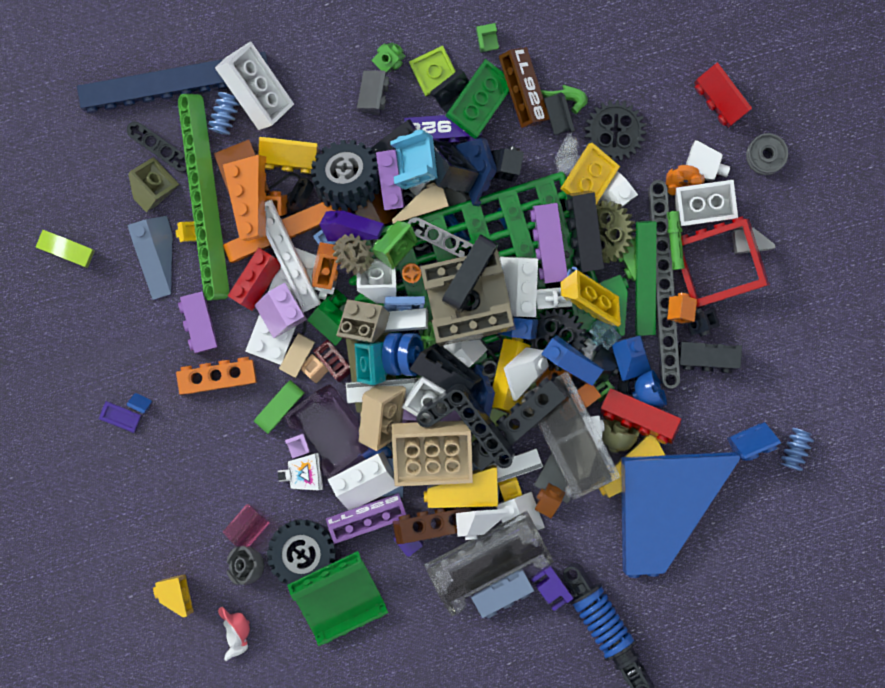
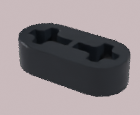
M302 177L295 184L286 203L287 208L292 212L298 213L303 210L314 188V184L310 180Z

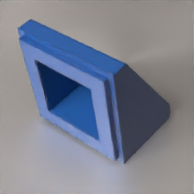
M135 393L128 401L127 406L145 414L152 400Z

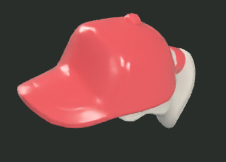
M220 607L218 613L224 619L223 625L227 630L226 637L230 646L224 658L227 661L247 650L246 638L250 632V622L242 613L230 614L224 607Z

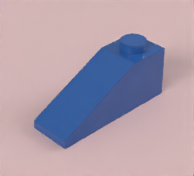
M557 335L551 339L541 353L557 366L592 386L604 371V369Z

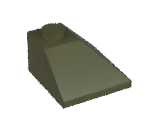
M154 157L128 173L133 199L145 212L159 205L179 186V183Z

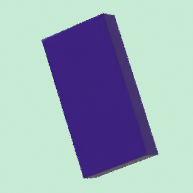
M105 401L99 419L135 433L142 415Z

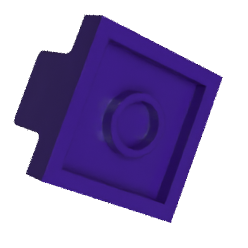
M548 564L530 579L534 583L543 575H547V578L538 583L536 587L547 603H551L559 596H562L561 600L551 606L552 610L555 611L563 604L571 601L573 597Z

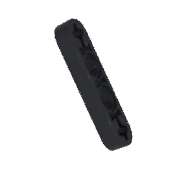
M131 122L127 126V134L130 138L177 171L187 172V167L182 166L179 168V163L173 160L176 153H178L179 155L176 157L183 161L185 154L139 122ZM139 126L138 130L145 134L143 138L136 133L132 135V127L137 128ZM155 137L156 144L152 147L147 146V138ZM166 147L172 150V154L168 158L163 157L161 154L162 150Z

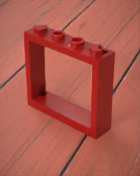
M742 216L732 219L733 223L725 225V222L714 225V229L707 231L705 228L696 231L694 236L689 237L688 234L681 236L682 246L743 227L759 280L698 299L683 252L685 269L681 270L689 296L697 299L696 308L770 285L749 219H744Z

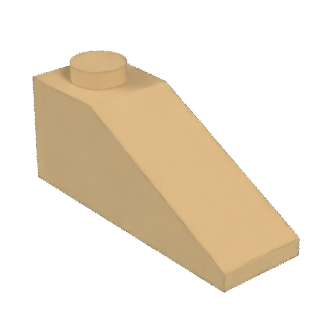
M435 183L426 185L427 189L422 190L392 219L393 224L397 221L402 222L449 207L444 190Z

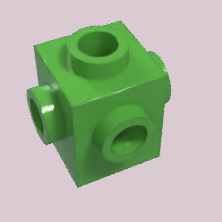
M393 42L389 44L384 43L377 49L378 54L372 61L380 70L389 73L393 69L397 70L403 64L402 60L406 56L402 53L403 50L398 44Z

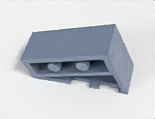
M520 568L472 595L471 598L482 618L487 617L489 619L497 614V610L511 607L514 605V601L527 598L534 590L525 573Z

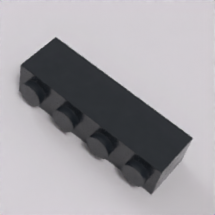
M588 190L567 194L565 206L567 211H569L570 217L568 219V227L572 233L570 245L574 249L573 266L580 272L604 269L595 192Z

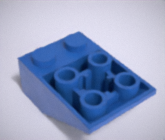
M765 422L727 437L733 452L740 455V459L743 461H750L759 457L758 453L774 451L778 449L776 445L781 444L780 440Z

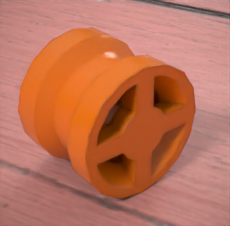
M414 263L406 264L402 269V276L405 281L415 283L421 277V269Z

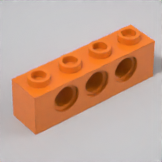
M249 357L238 358V362L230 363V360L219 361V365L211 366V363L200 364V368L192 369V366L181 367V371L176 372L179 395L257 383L254 360H249ZM234 367H238L241 371L240 376L237 378L231 376V370ZM215 370H219L222 375L218 381L212 379V373ZM196 373L202 375V381L199 384L193 382V376Z

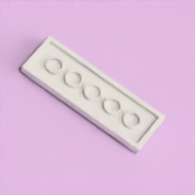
M295 248L312 283V272L316 255ZM280 267L272 280L269 291L286 283L298 303L282 267ZM259 314L245 352L281 365L296 326L273 338Z

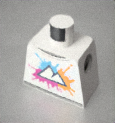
M319 453L288 461L289 469L278 470L279 482L290 481L291 489L323 490Z

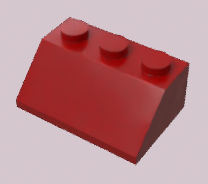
M718 62L694 82L696 91L699 95H704L707 99V106L712 111H716L719 115L717 118L723 126L731 127L752 109Z

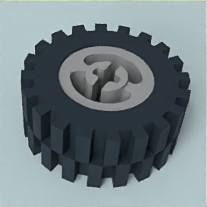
M340 140L341 144L336 145L335 142L330 143L331 148L328 149L326 146L322 148L323 154L317 153L315 156L316 161H312L311 176L320 201H323L327 207L331 205L335 211H338L339 207H341L342 211L348 212L350 207H352L353 211L358 210V205H362L364 208L367 206L366 201L372 202L375 199L374 193L378 195L380 192L379 186L381 184L375 153L372 152L369 146L366 148L362 142L357 145L356 140H350V144H346V140ZM353 168H357V169H358V171H357L356 174H355ZM335 172L337 173L338 178L333 177Z
M299 519L281 526L273 534L268 544V565L272 568L271 572L278 577L281 583L284 582L287 585L334 563L336 560V547L329 531L323 528L321 524L315 523L312 520ZM296 540L305 541V545H299L296 549L299 551L304 549V554L308 557L311 556L310 546H313L315 549V560L312 565L306 568L298 567V563H304L308 559L305 557L298 558L299 553L295 550L292 552L294 561L291 562L288 558V549Z

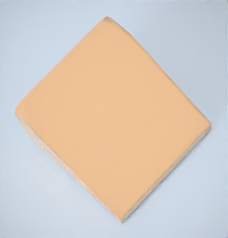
M313 354L304 362L301 368L314 383H317L328 372V369Z

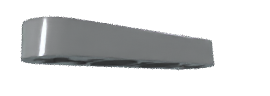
M414 217L408 221L411 224V222L415 223L417 220L419 221V226L423 228L427 224L429 227L425 230L424 236L420 235L422 231L418 229L415 230V235L458 257H464L465 252L459 250V253L455 252L459 247L460 241L463 242L461 246L464 248H468V246L473 247V244L420 218ZM436 229L439 236L436 240L428 238L429 230ZM449 237L454 238L456 241L455 247L451 249L445 246V240Z

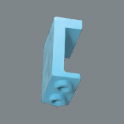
M415 130L412 134L399 136L397 139L390 141L391 146L396 148L399 175L394 177L395 185L405 190L438 178L432 135L424 130Z

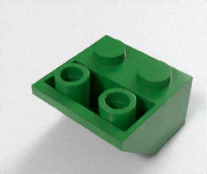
M337 289L333 295L331 294L315 309L307 320L335 346L343 339L336 335L347 302V298Z

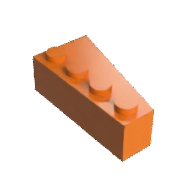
M262 155L223 164L239 238L243 241L266 236V156Z

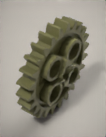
M602 201V203L598 202L596 204L599 217L601 243L605 242V247L602 250L604 263H610V260L611 262H616L617 258H623L622 252L629 253L626 247H633L630 239L636 238L631 235L632 232L636 231V229L631 228L635 221H629L632 214H626L628 209H621L622 204H615L613 201H609V203L608 201ZM608 215H610V217H611V220H610L609 223L607 222V216H608ZM619 230L620 237L617 239L616 232Z

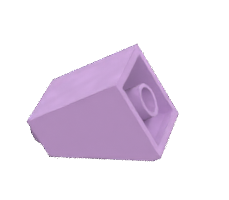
M286 283L267 292L255 304L273 338L280 336L307 320Z

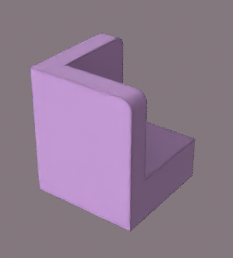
M305 434L285 440L292 459L311 452Z

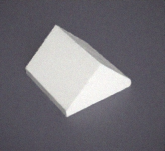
M422 376L414 383L402 408L417 416L423 405L446 390ZM438 403L439 407L447 408L444 403ZM428 413L422 414L427 419L431 418Z

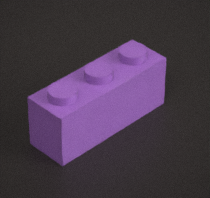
M396 150L376 152L384 210L405 208L403 189L394 184V177L399 175Z
M201 291L180 297L181 302L178 303L180 313L185 315L186 321H183L185 331L190 334L191 339L188 340L190 350H194V353L198 354L219 348L204 293Z

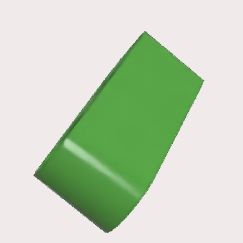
M290 380L253 422L269 434L305 392Z

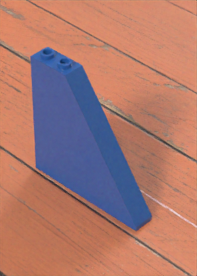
M736 452L621 457L623 572L628 577L637 578L644 574L656 577L667 571L739 462L740 455Z

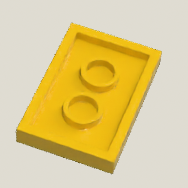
M589 143L560 189L566 194L588 190L595 192L597 204L620 166L596 145Z

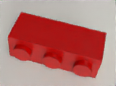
M258 247L228 296L253 311L255 304L261 299L281 267L278 259Z

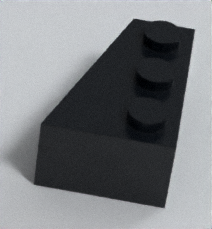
M437 343L422 351L410 368L411 371L421 377L423 376L444 390L449 389L455 384H463L472 394L482 380L479 375L445 347L439 346ZM459 392L453 393L457 398L463 397Z

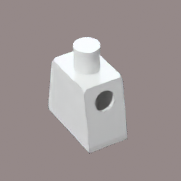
M695 140L693 142L686 165L698 168L699 173L704 175V181L713 182L716 174L727 177L730 166L720 163L723 156L721 153Z

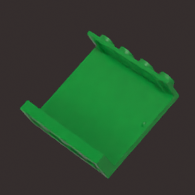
M358 551L287 585L293 601H296L311 628L318 647L388 613L385 602Z

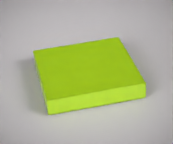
M444 46L409 61L425 97L430 95V91L456 72Z

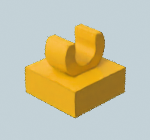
M194 221L177 223L178 230H175L176 238H179L180 242H196Z
M516 477L498 482L504 502L522 495Z

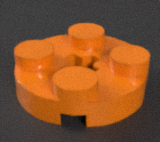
M680 165L675 170L672 168L666 175V185L670 195H676L677 187L704 184L705 180L704 175L699 173V169L690 165Z

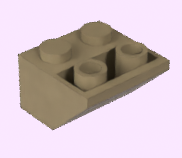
M347 299L336 336L374 343L385 332L390 313L382 305Z

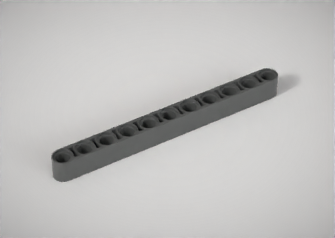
M656 180L648 188L650 221L662 223L665 227L664 232L657 231L656 321L660 381L664 388L672 389L680 383L676 322L671 321L669 328L663 327L662 319L668 317V309L662 308L660 304L662 299L669 301V297L674 296L669 234H667L668 192L665 182ZM659 185L662 188V193L655 194L653 186ZM654 205H662L663 213L655 212ZM658 242H663L666 245L665 251L662 252L657 249ZM659 261L667 263L665 271L658 268ZM660 280L668 282V289L663 290L660 288ZM665 337L672 339L671 347H666L663 344ZM666 356L673 358L674 363L672 366L665 364L664 359ZM668 375H672L675 378V383L672 386L668 385L665 381Z

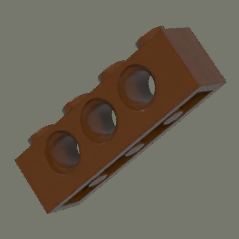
M452 507V510L446 511V508L434 509L435 513L428 514V511L416 513L417 517L412 518L410 514L398 516L399 520L393 521L396 543L405 544L456 534V513L471 512V507ZM450 515L453 517L454 520L452 525L449 523ZM432 519L436 522L435 528L431 526ZM415 522L418 524L417 532H415L413 529V524Z

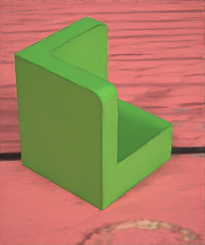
M495 23L476 27L480 53L499 48Z

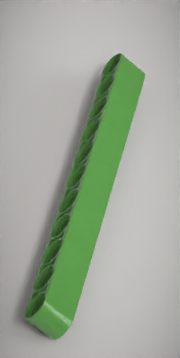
M181 94L178 99V108L203 293L207 300H223L228 298L229 284L204 101L200 94Z

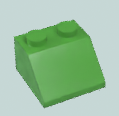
M397 221L387 229L382 239L376 241L372 250L376 258L393 270L415 246L418 240L409 223Z

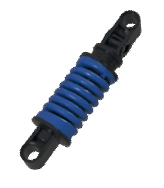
M571 563L563 572V578L575 596L569 602L573 605L576 612L580 613L579 617L581 619L587 617L583 623L584 625L590 624L587 630L593 631L591 633L593 638L597 637L595 643H603L600 645L599 650L604 652L605 661H614L616 670L621 671L624 680L630 688H640L641 686L655 688L646 669L638 659L640 657L639 654L633 650V646L637 641L634 640L631 633L627 632V627L623 626L624 622L620 619V615L616 613L615 607H611L612 602L608 600L607 594H602L604 592L602 584L597 583L593 585L583 567L579 563ZM574 569L578 573V577H572L569 570Z

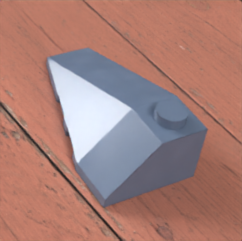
M168 217L145 219L129 224L128 229L152 299L155 300L171 295L173 233Z

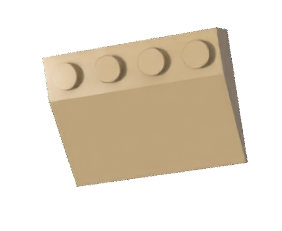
M440 421L430 427H422L418 422L392 424L395 486L473 483L471 431L464 421Z

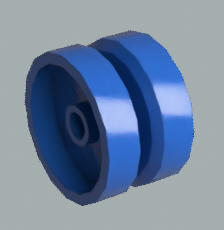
M389 333L386 336L382 348V363L388 375H418L411 371L410 368L419 354L424 351L421 336L417 333H407L404 335L402 333Z

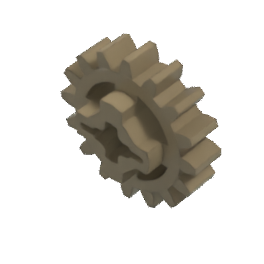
M353 234L349 236L343 235L342 238L340 237L335 242L333 250H335L333 256L338 258L335 262L341 263L340 268L343 269L345 267L347 273L353 271L354 275L358 272L363 274L372 266L371 264L374 262V259L371 257L374 253L369 251L371 246L365 245L366 240L361 241L359 235L354 238Z

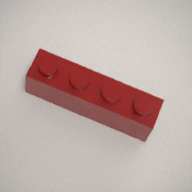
M611 388L601 406V414L607 420H617L621 422L622 426L629 429L633 427L644 436L651 435L656 437V440L663 444H672L681 426V418Z

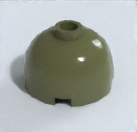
M603 420L604 431H602L601 440L610 451L618 453L619 451L629 450L634 446L640 434L637 429L633 427L631 429L626 428L617 420Z

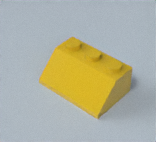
M259 137V155L266 156L265 169L274 170V167L282 168V171L293 172V169L301 170L300 173L311 174L312 161H316L315 156L319 153L317 143Z
M575 270L561 281V296L565 300H569L578 308L583 309L603 323L617 327L621 325L619 296L578 270Z
M185 574L163 579L155 583L156 587H153L155 598L159 599V603L181 617H187L194 612Z

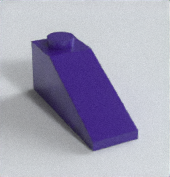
M326 211L319 224L327 241H337L345 234L347 236L353 234L354 238L359 235L360 240L379 239L385 227L384 223L346 211Z

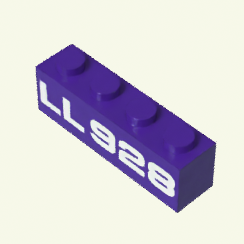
M445 115L404 118L405 121L410 119L417 130L426 131L433 136V139L448 141V143L452 144L459 143L460 140L467 139V142L475 140ZM482 132L476 139L482 138Z

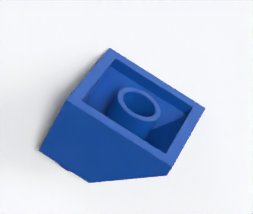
M642 336L632 337L611 344L622 381L651 371Z

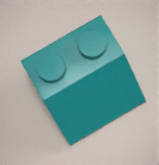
M384 342L354 343L357 382L376 385L386 381L387 373L382 363Z

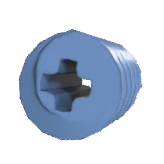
M218 92V96L222 99H216L215 101L219 106L213 107L216 113L211 114V118L215 121H209L208 124L212 128L208 129L220 134L230 135L231 133L226 129L233 127L229 120H235L236 118L231 113L238 112L233 107L240 106V103L236 101L235 96Z
M793 427L792 431L796 435L789 436L793 442L786 443L790 449H784V453L788 456H781L785 463L780 464L797 471H803L799 464L806 463L802 459V456H808L804 450L811 449L807 442H814V440L810 437L812 434Z

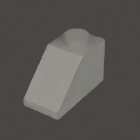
M743 227L733 230L734 254L751 253ZM752 228L759 251L775 249L773 242L755 228Z

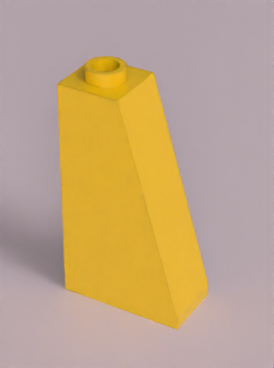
M512 337V340H503L493 382L495 396L492 408L512 413L510 409L516 403L522 404L525 401L524 397L527 395L526 391L517 401H513L504 367L526 347L530 348L529 344L523 343L524 339Z
M649 435L644 437L624 457L660 456L665 454L656 437ZM621 460L599 479L600 485H598V488L603 496L606 495L610 498L622 492Z
M497 465L487 466L482 471L480 469L472 471L473 483L428 485L427 491H424V502H428V508L498 506Z

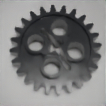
M609 100L608 106H605L602 102L600 104L601 109L594 108L596 114H589L592 120L588 119L585 122L590 125L584 128V131L589 132V134L585 135L586 139H590L587 145L593 143L607 156L611 157L613 161L618 157L619 161L622 162L623 156L629 159V153L636 154L634 148L641 149L642 146L638 142L645 141L641 135H645L646 131L641 130V128H644L646 124L640 123L644 117H637L639 110L633 112V105L627 108L626 101L619 105V100H616L615 105H612L611 100ZM617 114L618 121L616 129L620 132H618L616 135V147L613 148L612 144L614 132L610 130H612L614 127V115ZM609 117L611 124L604 125L601 122V118ZM627 118L630 121V125L625 127L621 124L620 120ZM603 135L608 136L610 143L603 144L600 141V137ZM619 138H628L629 144L625 146L620 144Z
M553 308V311L546 310V314L540 313V319L534 318L538 319L536 339L527 340V342L532 343L530 348L544 350L543 341L546 340L547 344H549L551 339L557 335L585 355L581 349L587 347L583 343L584 340L588 339V337L583 336L587 329L580 328L584 323H577L579 316L572 317V311L566 313V309H560L559 311L558 308ZM553 322H554L555 325H556V328H555L554 331H552V329H551V324H552ZM568 331H570L572 334L570 340H568L567 338ZM547 358L549 371L554 369L556 371L562 370L561 367Z

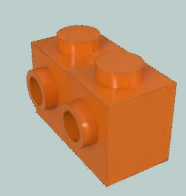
M319 243L312 272V287L331 290L333 281L337 280L338 270L336 269L340 263H336L335 261L338 258L333 256L335 252L333 250L334 244Z

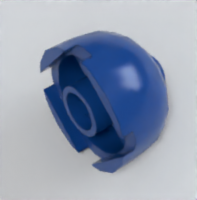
M651 370L640 375L634 385L633 397L656 408L667 405V398L664 390L661 389V381L656 372Z

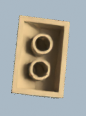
M375 386L363 394L359 428L360 443L378 451L392 441V424L402 423L404 410L402 406L405 401L406 387Z

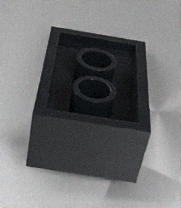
M433 139L438 177L434 179L436 181L435 184L442 189L447 187L456 192L463 191L469 193L479 172L452 143Z

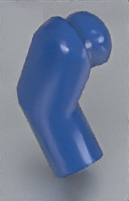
M387 446L378 451L368 448L362 452V455L367 460L376 454L384 452L386 458L392 455V451Z

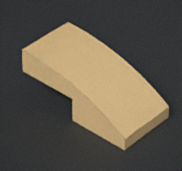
M298 333L279 369L296 378L315 342Z

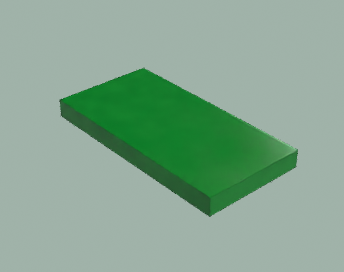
M485 59L445 116L476 139L509 92L504 73Z

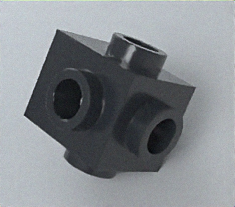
M700 308L696 310L695 322H689L687 326L692 336L699 334L702 337L711 334L710 330L719 327L720 324L714 308L706 311Z

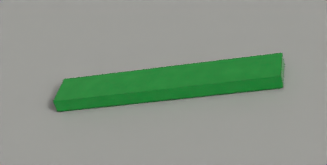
M656 221L636 222L635 334L637 336L656 335Z

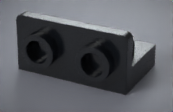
M459 69L430 91L439 107L447 114L469 80L465 73Z

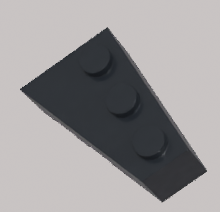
M509 146L508 149L491 151L497 168L493 178L516 182L520 175L524 152L520 151V148Z
M680 342L679 366H683V370H694V367H701L702 371L713 372L714 368L721 369V373H732V370L741 369L742 345L728 346L725 344Z

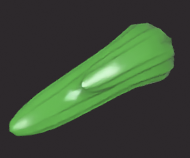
M563 85L564 90L560 91L541 90L543 97L562 92L566 100L576 103L571 108V111L575 114L588 101L587 95L583 91Z

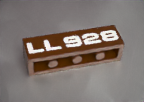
M527 47L511 49L499 55L521 128L536 126L549 120L550 118Z

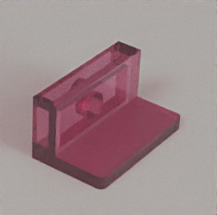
M247 504L226 527L223 533L237 547H249L270 522L251 505Z

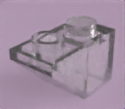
M572 133L567 134L554 159L557 171L564 172L566 176H569L581 156L578 155L576 149L579 147L576 136L572 137Z

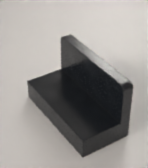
M559 92L543 97L553 134L556 135L565 131L575 132L565 95Z

